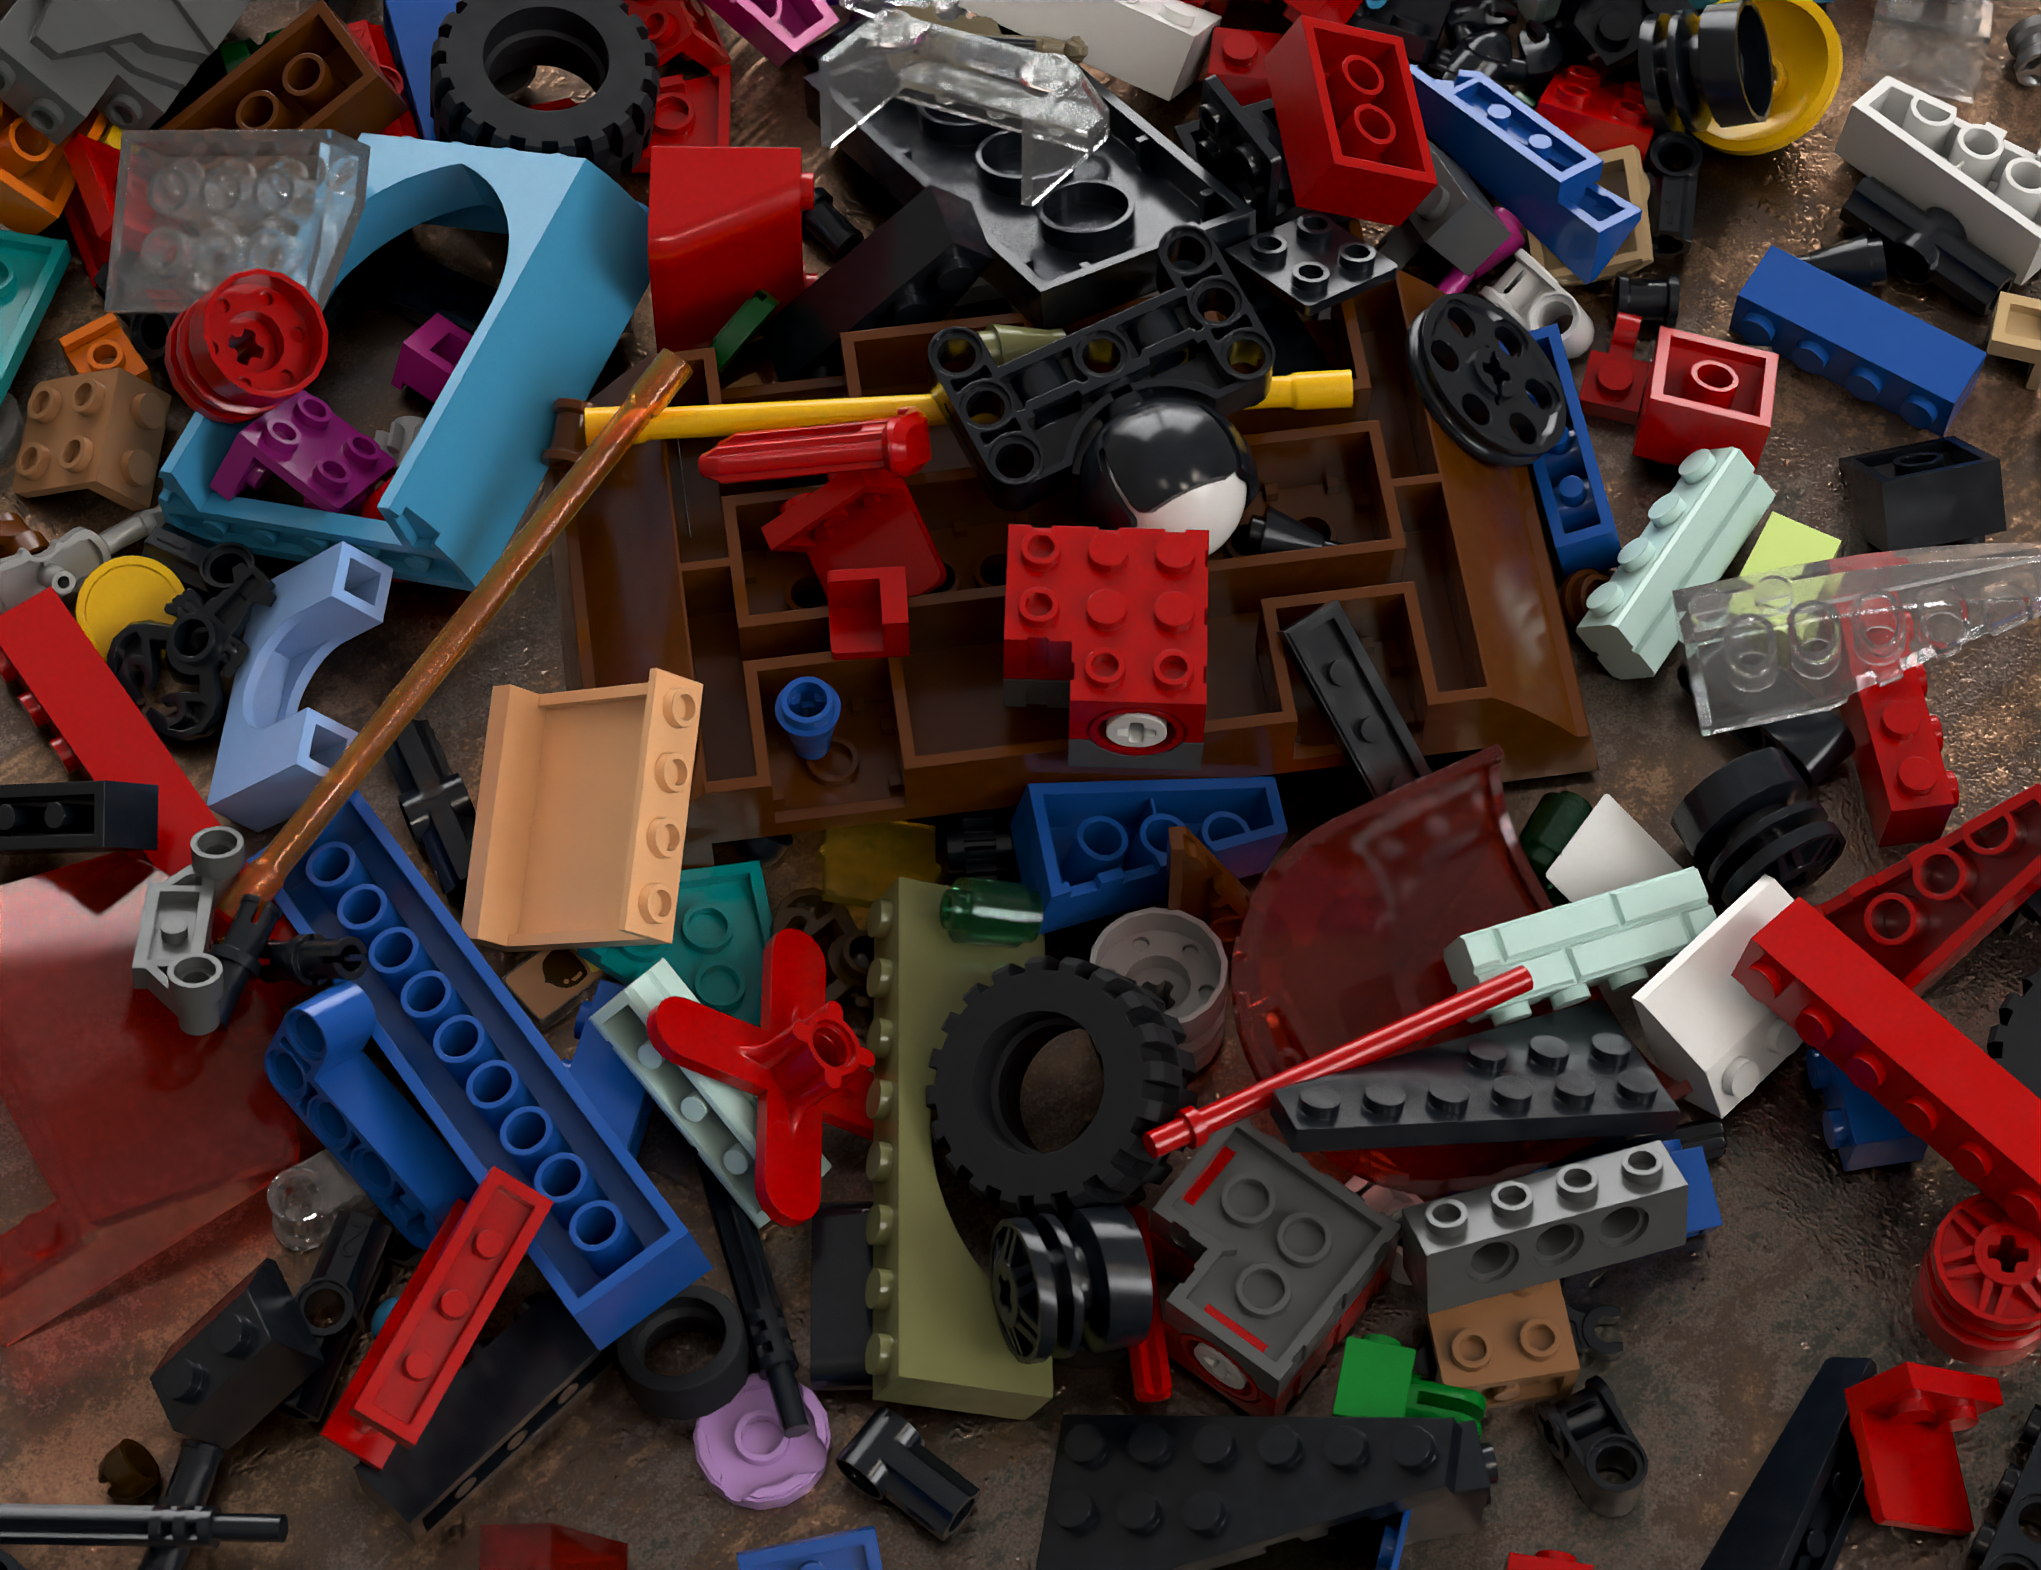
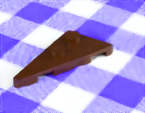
M1186 826L1168 827L1164 908L1168 910H1181L1204 921L1220 938L1228 961L1286 956L1289 952L1286 929Z

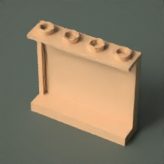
M651 668L649 681L646 683L538 694L511 684L493 686L461 928L472 943L504 952L672 944L704 684L659 668Z

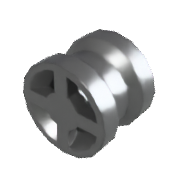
M2034 15L2016 23L2008 31L2006 41L2010 54L2016 57L2014 69L2018 82L2024 86L2041 87V15Z

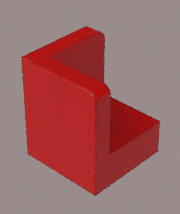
M905 566L828 571L826 573L831 657L834 660L910 656Z

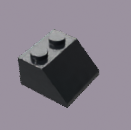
M1956 436L1838 458L1840 473L1867 542L1889 554L1891 558H1917L1927 553V547L1948 543L1952 547L1976 546L1986 541L1985 535L2007 531L2000 459Z
M267 1257L170 1346L149 1379L174 1431L229 1450L315 1372L325 1360L277 1262Z

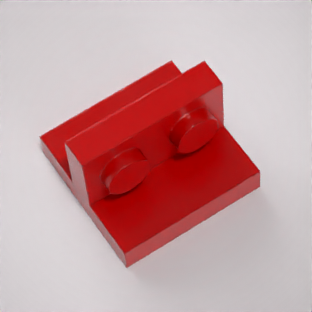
M80 133L63 147L77 182L63 210L94 288L97 289V284L93 279L102 264L109 262L120 252H135L144 263L151 258L182 271H185L200 258L182 211L147 161Z

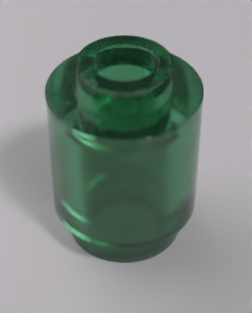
M1570 791L1550 792L1541 797L1513 845L1515 856L1512 859V866L1523 879L1541 888H1555L1546 878V872L1559 854L1562 856L1563 849L1591 813L1592 807L1589 802L1580 795Z
M959 877L954 882L952 888L947 889L942 895L939 918L942 927L948 930L949 937L954 943L1018 948L1022 943H1032L1038 937L1043 920V904L1040 894L1035 890H1027L1026 886L1021 882Z

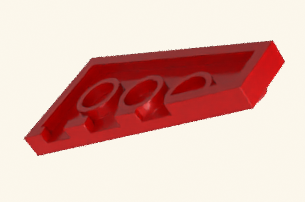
M731 64L711 67V75L685 81L682 74L659 78L653 134L649 146L642 150L640 162L629 173H650L651 146L731 147ZM568 97L525 107L541 111H556L568 109L583 102L574 103Z

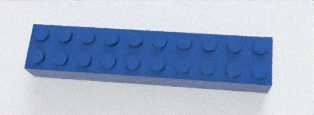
M354 784L349 787L348 791L329 801L246 860L299 935L316 933L321 934L327 939L351 936L358 938L364 943L368 954L350 955V961H368L365 973L355 980L332 979L334 984L340 981H350L357 984L367 994L376 1014V1025L372 1037L476 1182L480 1185L487 1171L496 1166L554 1202L526 1251L599 1351L713 1268L690 1232Z

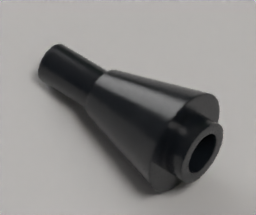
M1267 505L1263 517L1252 514L1245 535L1243 551L1258 555L1342 545L1345 543L1324 539L1325 536Z

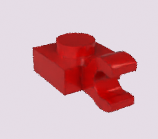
M1618 311L1609 353L1591 349L1579 396L1583 414L1633 425L1636 424L1650 362L1633 359L1642 316Z

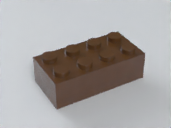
M319 0L137 148L191 226L226 257L342 164L361 133L379 134L410 108L352 30L324 0Z

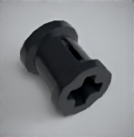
M1618 271L1615 278L1613 295L1614 325L1616 324L1619 311L1642 316L1641 320L1661 321L1665 327L1675 328L1680 301L1679 275L1668 274L1666 279L1662 280L1630 278L1627 272Z

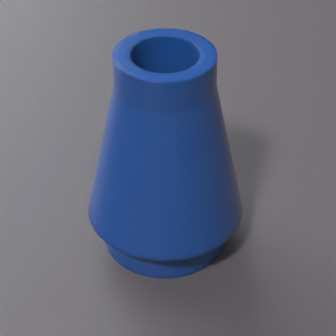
M810 676L797 678L791 681L778 695L775 703L776 717L792 741L793 749L797 755L807 760H816L825 756L831 748V737L841 712L840 698L833 687L819 678Z

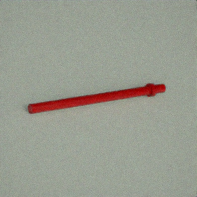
M1520 965L1200 1109L1190 1105L1175 1112L1173 1121L1143 1134L1144 1147L1153 1159L1185 1145L1189 1149H1196L1207 1144L1208 1135L1270 1108L1274 1090L1366 1065L1532 990V976L1526 967Z

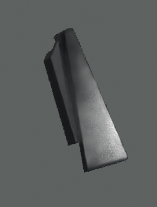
M1830 1357L1824 1361L1700 1570H1833L1865 1496V1483L1856 1442L1850 1430V1415L1844 1389L1877 1374L1876 1363L1871 1358Z

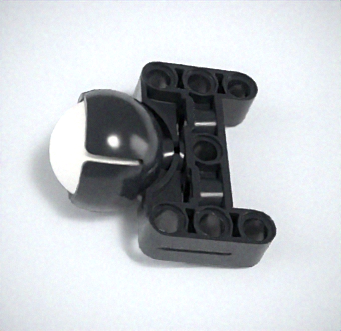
M1183 224L1175 226L1164 233L1159 241L1155 276L1159 295L998 367L983 340L976 332L966 327L953 326L945 328L934 335L929 343L927 354L930 392L986 495L995 506L1004 511L1018 512L1026 510L1035 503L1070 488L1072 479L1078 480L1079 503L1086 526L1099 527V530H1119V527L1166 529L1165 532H1185L1186 529L1209 530L1208 555H1210L1229 539L1240 522L1243 512L1256 497L1259 489L1256 461L1248 442L1235 425L1225 417L1242 409L1256 406L1266 398L1271 387L1276 352L1273 342L1218 247L1205 230L1195 225ZM1179 260H1188L1195 263L1198 267L1191 270H1183L1175 267L1172 263ZM1208 311H1218L1228 318L1215 322L1209 321L1201 314ZM961 361L968 364L970 368L956 373L950 372L942 366L948 362ZM1094 362H1106L1115 369L1107 373H1095L1088 369L1087 366ZM1244 362L1255 366L1258 371L1243 374L1235 371L1231 366ZM990 413L997 416L1000 420L991 425H979L973 422L971 418L977 414ZM1015 465L1027 469L1029 474L1014 479L1002 475L1000 470L1007 466Z

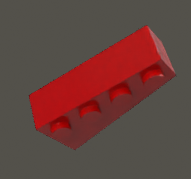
M2036 783L1962 824L1959 829L1933 843H1927L1906 855V858L1873 876L1870 875L1848 887L1843 893L1823 904H1817L1813 908L1915 994L1921 997L2041 887V784Z

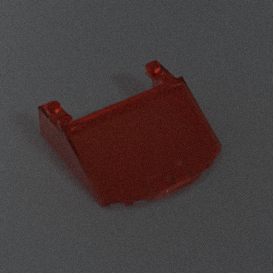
M118 851L0 885V1095L57 1200L41 1211L27 1215L20 1224L0 1235V1346L8 1347L298 1167L301 1142L296 1138L298 1115L274 1089L264 1068L265 1052L284 1019L280 1003L270 983L263 982L259 978L255 981H248L230 1019V1026L227 1031L220 1032L214 1030L209 1034L198 1036L183 1032L179 1027L178 1017L148 989H134L132 964L148 883H162L170 878L171 875L147 862ZM216 911L208 954L213 945L223 942L230 927Z

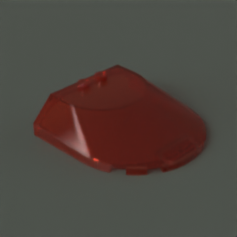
M1499 743L1315 828L1296 842L1274 864L1258 885L1245 909L1237 931L1231 968V996L1236 1030L1245 1058L1257 1083L1457 994L1458 988L1453 984L1443 958V949L1461 935L1554 908L1530 866L1513 829L1505 802L1500 763L1505 754ZM1597 985L1588 988L1591 994L1590 998L1572 1005L1576 1006L1601 999L1621 1026ZM1550 1000L1531 1005L1532 1015L1526 1019L1558 1010H1553ZM1491 1018L1472 1024L1464 1020L1370 1063L1494 1029L1495 1027ZM1636 1047L1675 1103L1681 1101L1694 1091L1688 1079L1682 1082L1674 1080L1655 1066ZM1606 1137L1320 1151L1318 1153L1347 1172L1375 1185L1420 1196L1448 1197L1534 1174Z

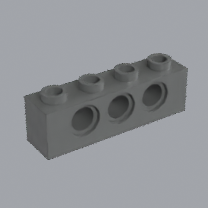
M1658 1140L1403 1208V1269L1427 1314L1682 1246L1686 1244L1688 1184L1662 1141Z

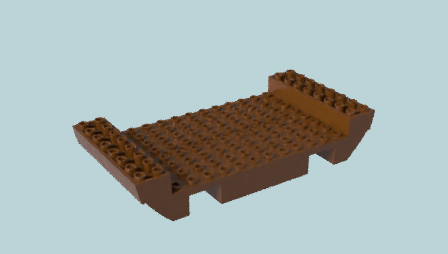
M1398 269L1395 279L1332 306L1330 319L1303 322L1332 369L1351 370L1353 380L1352 408L1294 410L1292 408L1240 410L1225 417L1235 425L1250 446L1257 464L1259 489L1254 500L1243 512L1240 522L1229 539L1219 549L1208 555L1207 707L1201 770L1068 766L1070 708H1047V705L1027 704V707L1004 706L1006 585H990L982 576L992 568L1002 567L1007 569L1008 524L1032 525V528H1052V525L1086 526L1079 503L1078 480L1072 479L1070 488L1039 501L1026 510L1018 512L1004 511L995 506L986 495L949 425L929 426L932 459L918 473L903 478L946 568L947 578L953 582V586L946 592L907 596L910 656L834 660L831 657L828 599L820 607L806 609L799 607L793 601L799 593L806 590H817L826 596L807 553L771 551L761 530V527L781 514L779 509L783 503L797 495L813 493L829 482L827 479L828 474L721 484L701 476L698 470V460L702 454L716 447L720 441L729 436L680 438L678 440L691 537L677 439L649 440L642 444L595 446L593 459L598 463L595 475H574L548 468L544 476L566 691L646 683L649 681L651 668H659L704 684L681 870L715 866L712 843L1018 806L1028 783L1256 777L1349 765L1276 633L1328 601L1337 599L1423 756L1467 751L1474 785L1599 770L1528 465L1519 468H1506L1488 463L1476 457L1460 446L1442 429L1422 402L1411 379L1405 351L1406 335L1413 319L1427 309L1435 300L1447 294ZM1153 297L1129 301L1061 328L1065 331L1066 336ZM1208 311L1201 314L1209 321L1218 322L1216 311ZM1020 312L842 332L840 333L842 375L720 389L715 347L652 354L619 376L588 402L601 407L641 405L647 408L931 394L928 385V347L934 335L941 330L958 326L966 327L974 332L985 331L988 324L1036 327ZM1449 319V322L1451 326L1454 328V330L1458 334L1463 336L1457 324H1455L1451 319ZM1432 352L1436 362L1446 370L1443 361ZM961 361L948 362L942 366L944 369L956 373L970 368L968 364ZM1094 362L1087 366L1088 369L1095 373H1107L1115 369L1106 362ZM1240 362L1231 366L1239 373L1250 374L1255 372L1249 363ZM1462 405L1465 413L1477 424L1474 414ZM977 423V424H979V425H991V424H995V423ZM1510 424L1514 434L1522 441L1520 432ZM1015 465L1007 466L1000 470L1002 475L1014 479L1029 474L1027 469ZM1267 505L1316 530L1329 540L1345 543L1342 545L1249 556L1239 554L1232 547L1237 540L1245 538L1252 514L1263 517ZM805 676L816 677L829 684L837 692L841 702V712L831 737V748L825 756L816 760H807L796 754L792 741L782 728L775 713V703L780 692L791 681Z

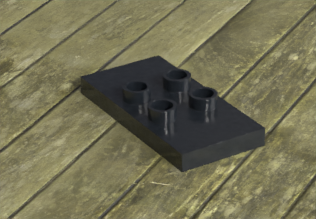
M998 24L1002 35L1023 36ZM879 50L803 76L807 117L904 206L930 184L971 201L994 257V260L980 276L1038 329H1059L1158 291L1155 276L1159 241L1165 232L1175 226L1183 224L1195 225L1205 230L1215 242L1222 256L1224 255V249L1256 235V211L1082 67L1071 65L1066 59L1037 61L1001 58L995 69L985 74H978L968 70L958 73L952 66L940 65L934 69L932 78L925 79L922 75L896 76L890 73L884 67ZM1179 260L1172 263L1175 267L1183 270H1191L1198 267L1195 263L1188 260Z

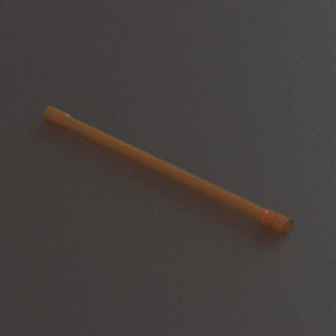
M666 348L661 350L629 390L625 402L261 856L248 865L216 905L219 910L233 920L240 906L242 896L244 894L257 895L261 897V900L252 920V923L255 922L267 900L271 901L283 887L286 876L649 422L662 413L690 378L693 370L682 358Z

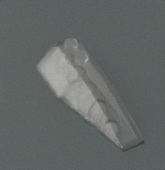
M1983 543L1867 553L1797 564L1672 591L1676 629L1701 735L1707 736L1829 711L1847 703L1848 696L1875 683H1878L1880 687L1902 678L1904 670L1933 657H1936L1937 661L1943 660L1962 651V644L1987 633L1996 636L2041 616V543Z

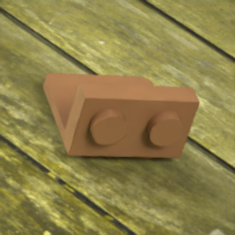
M120 367L39 382L34 387L27 406L28 414L20 452L15 464L16 472L13 481V491L24 498H32L88 488L131 511L150 508L172 395Z

